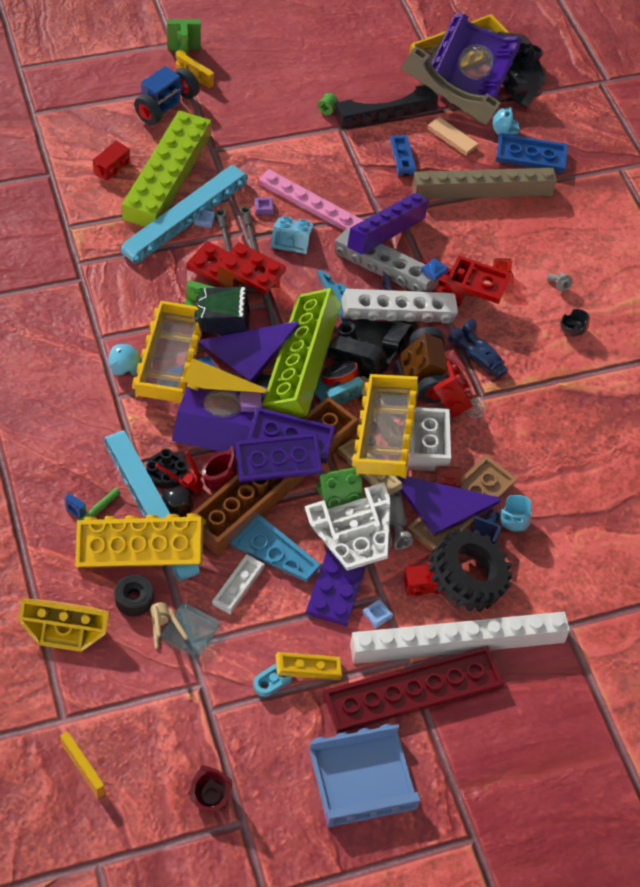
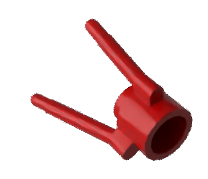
M186 451L185 454L194 474H186L183 479L160 464H155L158 469L179 482L190 493L197 494L202 490L204 485L201 480L202 474L198 471L189 451Z

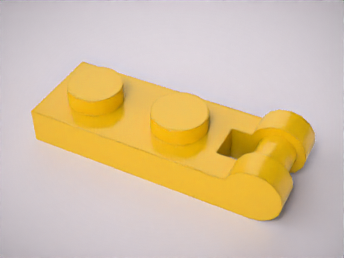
M184 50L176 52L177 69H188L194 74L199 83L209 89L214 86V72L188 57Z

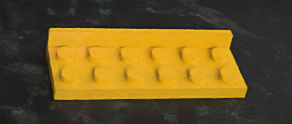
M194 513L187 514V517L168 514L166 518H158V515H146V518L128 515L125 516V519L105 516V520H97L96 517H84V520H77L75 567L202 565L203 525H206V520L200 517V514Z

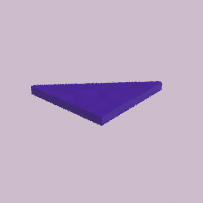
M294 321L203 339L199 343L253 383L299 328L300 324Z
M395 476L402 482L401 493L434 537L500 504L501 501L499 497L409 476H406V479Z

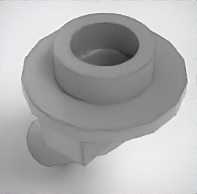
M565 273L559 275L548 274L547 281L556 282V288L559 291H566L573 284V278Z

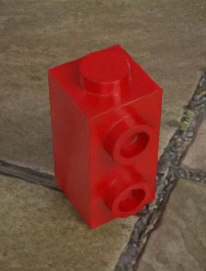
M117 140L93 159V173L106 181L115 176L119 170L129 164L130 148Z
M431 564L405 567L403 581L407 596L444 593L443 591L439 593L437 590L438 583L431 580V577L434 575L433 572L428 570Z

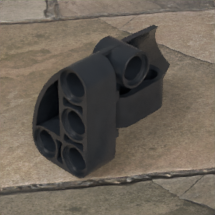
M497 32L496 34L504 37H519L522 39L520 48L502 85L517 104L527 108L546 80L539 61L544 51L540 47L533 45L526 35ZM484 50L483 57L492 65L490 54Z
M359 319L355 323L343 322L338 326L339 335L335 337L328 347L327 354L336 363L341 361L356 362L359 367L357 377L363 376L369 379L370 374L383 375L396 354L400 355L410 342V336L419 327L415 321L381 322Z

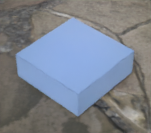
M200 209V214L195 218L194 225L212 228L215 221V212Z
M380 599L363 609L362 612L375 629L393 617L391 611Z

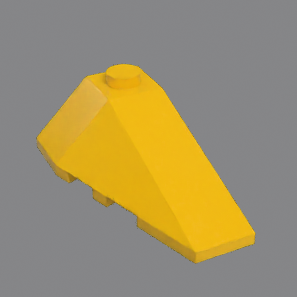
M193 358L183 381L187 382V387L197 391L199 388L267 393L269 390Z

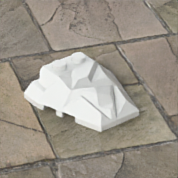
M384 482L364 488L366 498L327 509L325 500L304 506L310 526L347 571L388 558L391 501Z

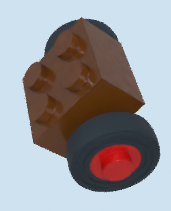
M424 327L413 332L410 336V346L400 353L404 376L418 377V395L422 401L427 403L442 402L433 386L449 378L443 375L448 371L444 352V335L441 330L434 327Z

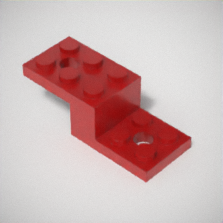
M206 241L186 263V269L220 287H239L243 283L264 295L269 292L286 272L285 265L240 242L228 252ZM215 261L217 263L209 264L208 262ZM261 270L265 273L257 274L256 271Z
M458 255L453 268H448V272L439 278V285L432 292L455 293L457 306L461 305L466 293L499 304L510 280L511 273ZM421 258L419 262L427 264L430 261ZM484 281H489L492 284H485Z

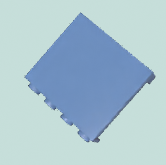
M385 724L371 730L364 728L351 734L343 732L335 737H318L310 741L309 754L328 827L418 809L420 798L418 792H414L398 736L399 724Z

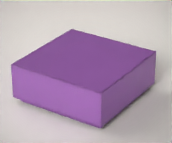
M255 198V215H273V198Z
M240 392L241 412H255L256 407L262 408L261 393Z

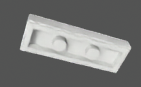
M246 554L213 599L212 605L231 615L262 572L265 564Z

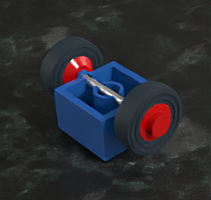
M164 66L141 82V96L134 102L136 113L144 123L153 126L162 119L164 113L181 102V96L186 99L194 98L200 91L199 83L194 74L186 68H180L174 72Z

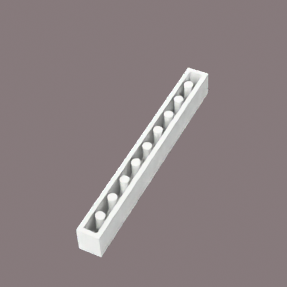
M565 612L352 632L350 648L353 664L458 654L488 646L490 650L565 643L570 629Z

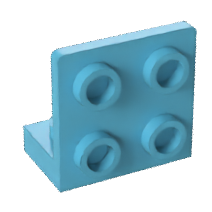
M288 216L278 218L273 226L271 248L307 254L310 233L314 224L305 219H300L299 221L292 220Z
M319 376L314 392L321 402L329 396L341 406L361 396L363 381L358 376L343 384H340L338 381L334 382L335 385H326Z

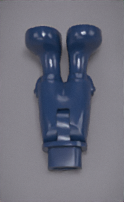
M474 319L468 320L462 329L458 327L450 333L448 341L452 345L459 346L465 350L466 356L489 374H494L497 378H500L508 372L509 369L504 365L505 361L502 360L496 350L486 340L479 339L476 335L477 322Z

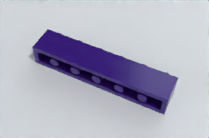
M413 193L352 226L349 232L347 248L362 255L419 223L426 217L429 200L422 197L421 194Z

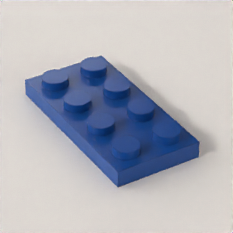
M500 133L495 162L530 168H554V172L564 173L568 144Z

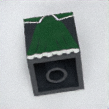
M246 287L200 288L199 296H196L198 311L194 312L195 323H198L200 331L221 336L249 331L250 306Z

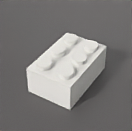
M416 407L408 470L448 472L451 461L449 409Z

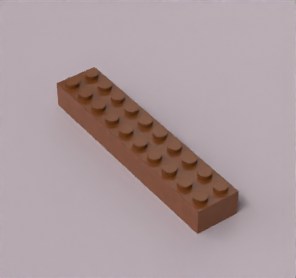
M329 396L303 418L335 426L328 458L338 450L339 446L355 435L357 431L358 419ZM237 474L193 512L194 514H200V517L206 520V525H203V544L218 556L258 514L263 516L308 475L240 483L239 474Z

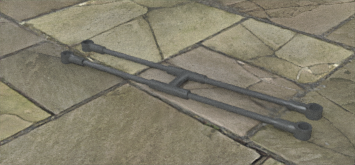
M242 206L240 208V217L243 218L245 227L248 230L252 249L257 251L251 228V209L248 206ZM217 209L215 211V219L219 222L220 230H222L226 251L230 252L231 248L225 221L226 211L224 209ZM239 286L246 287L247 293L259 292L249 286ZM268 292L266 295L262 294L266 303L271 326H274L276 324Z

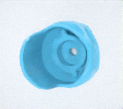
M511 107L502 108L494 114L492 121L493 129L498 135L500 133L520 134L519 123L513 120Z
M128 344L113 346L108 357V364L114 375H123L130 371L133 376L137 375L138 363H142L138 351Z
M511 495L506 500L505 508L501 510L502 526L514 532L526 531L532 519L531 500L526 496Z

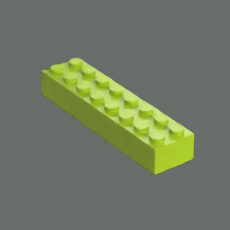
M180 110L177 112L123 201L122 220L146 227L167 212L211 136V120Z
M332 288L298 295L289 322L296 321L300 326L279 351L267 388L269 390L265 394L262 403L263 409L299 418L308 415L341 306Z

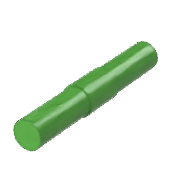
M114 488L79 520H84V517H95L121 494L120 491Z

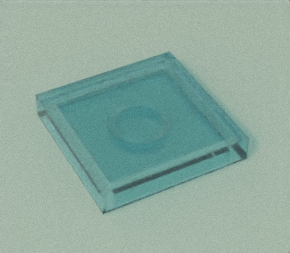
M183 602L175 613V617L184 629L188 639L185 640L172 620H170L160 638L199 658L219 628L221 621Z

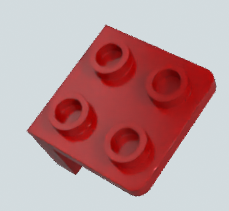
M447 360L446 363L450 377L433 387L445 407L449 409L451 416L455 417L473 407L471 401L473 395L469 389L470 385L467 379L461 377V371L457 364H452L450 360Z

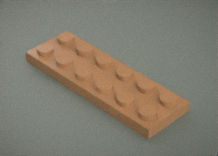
M486 455L452 487L501 498L516 484L517 478ZM484 511V512H482V513H480V514H478V515H476V516L481 517L486 511ZM476 516L435 537L422 519L418 517L407 528V532L411 533L416 540L432 552L448 533H452L458 528L462 532L464 528L472 526Z

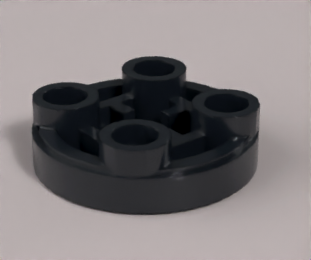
M167 448L153 455L146 464V471L154 485L162 489L179 486L180 483L158 469L155 464H160L181 479L187 474V462L184 458Z

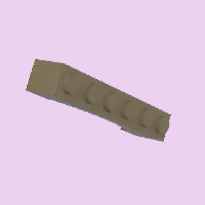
M415 46L401 68L408 75L418 79L421 84L433 89L436 94L442 95L450 103L460 107L463 112L475 117L478 122L487 125L500 102L488 94L485 96L474 95L451 85L435 70L429 60L430 55Z

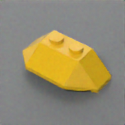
M22 598L18 621L40 646L82 652L106 634L110 612L84 605Z

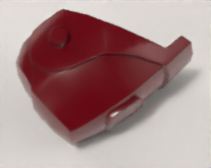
M230 446V450L212 456L203 466L202 476L204 483L210 490L217 492L237 475V464L235 463L233 446Z
M202 765L192 780L191 788L188 791L190 800L202 812L217 814L219 811L225 812V805L231 796L233 781L218 769Z

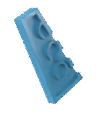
M259 514L230 542L231 547L305 582H308L321 568L319 562Z

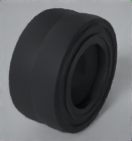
M129 575L122 578L114 590L115 604L119 611L127 616L134 617L145 614L149 611L154 601V591L151 583L140 575ZM131 592H138L140 597L132 600L128 595Z

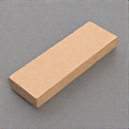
M440 117L428 125L427 129L465 156L478 147L477 142Z

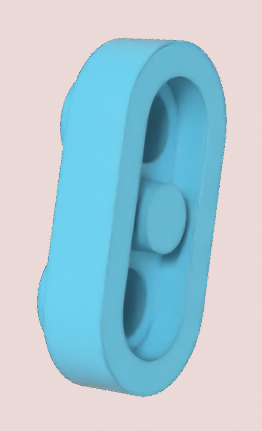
M274 664L255 677L253 688L257 695L267 697L289 684L293 677H280L277 675V667ZM262 685H267L268 688L263 689V688H261V686H262Z

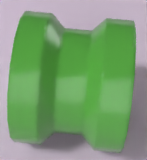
M326 93L318 102L317 107L321 113L330 115L334 111L336 102L339 101L334 94Z

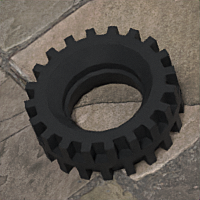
M458 528L445 536L432 551L433 554L429 557V561L432 563L428 570L434 573L431 580L438 583V592L443 591L447 595L445 599L448 602L452 599L456 602L455 606L458 608L464 605L466 606V611H472L476 608L477 612H480L484 608L489 609L507 592V589L511 586L509 580L513 577V573L508 572L512 566L510 562L505 561L506 553H501L498 550L500 545L497 542L495 544L489 541L491 537L488 535L485 537L480 536V531L478 530L470 533L469 528H464L462 532ZM458 554L467 555L479 563L486 573L487 581H478L465 573L460 566Z

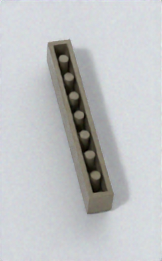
M554 168L414 172L412 189L413 193L421 194L426 199L552 196L557 180Z

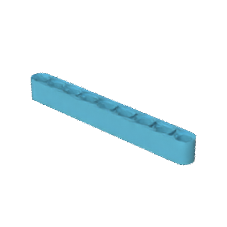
M235 165L229 166L125 241L121 246L120 252L133 263H139L194 223L195 218L200 214V209L210 211L243 187L248 180V175Z
M122 430L104 437L106 448L143 517L146 518V515H158V518H166V515L170 514L125 431ZM198 565L170 566L179 582L200 574Z

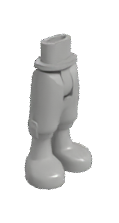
M397 491L389 496L391 501L389 549L392 547V535L390 533L392 525L395 533L394 548L395 550H402L413 544V536L411 533L403 530L407 519L405 518L401 492Z

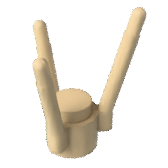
M163 602L155 603L151 606L155 649L159 648L160 626L167 624L169 618H171L185 640L188 639L184 629L175 617L173 609H168L167 605Z

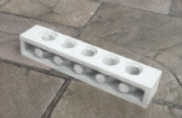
M345 289L341 299L344 318L352 320L369 319L372 321L399 320L407 322L452 323L458 313L455 293Z

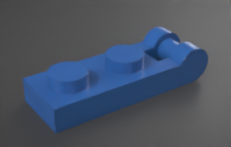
M390 136V145L397 176H403L404 174L414 175L416 167L408 136Z

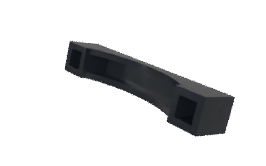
M427 85L416 86L415 91L411 94L386 103L353 102L352 99L336 102L335 117L341 129L433 111L437 109L438 95Z

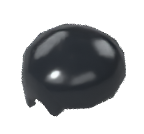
M573 309L571 314L563 315L560 321L561 330L569 336L582 335L589 327L590 316L582 309Z
M174 486L168 488L162 494V500L170 514L186 517L187 514L192 512L194 503L188 489L182 486Z

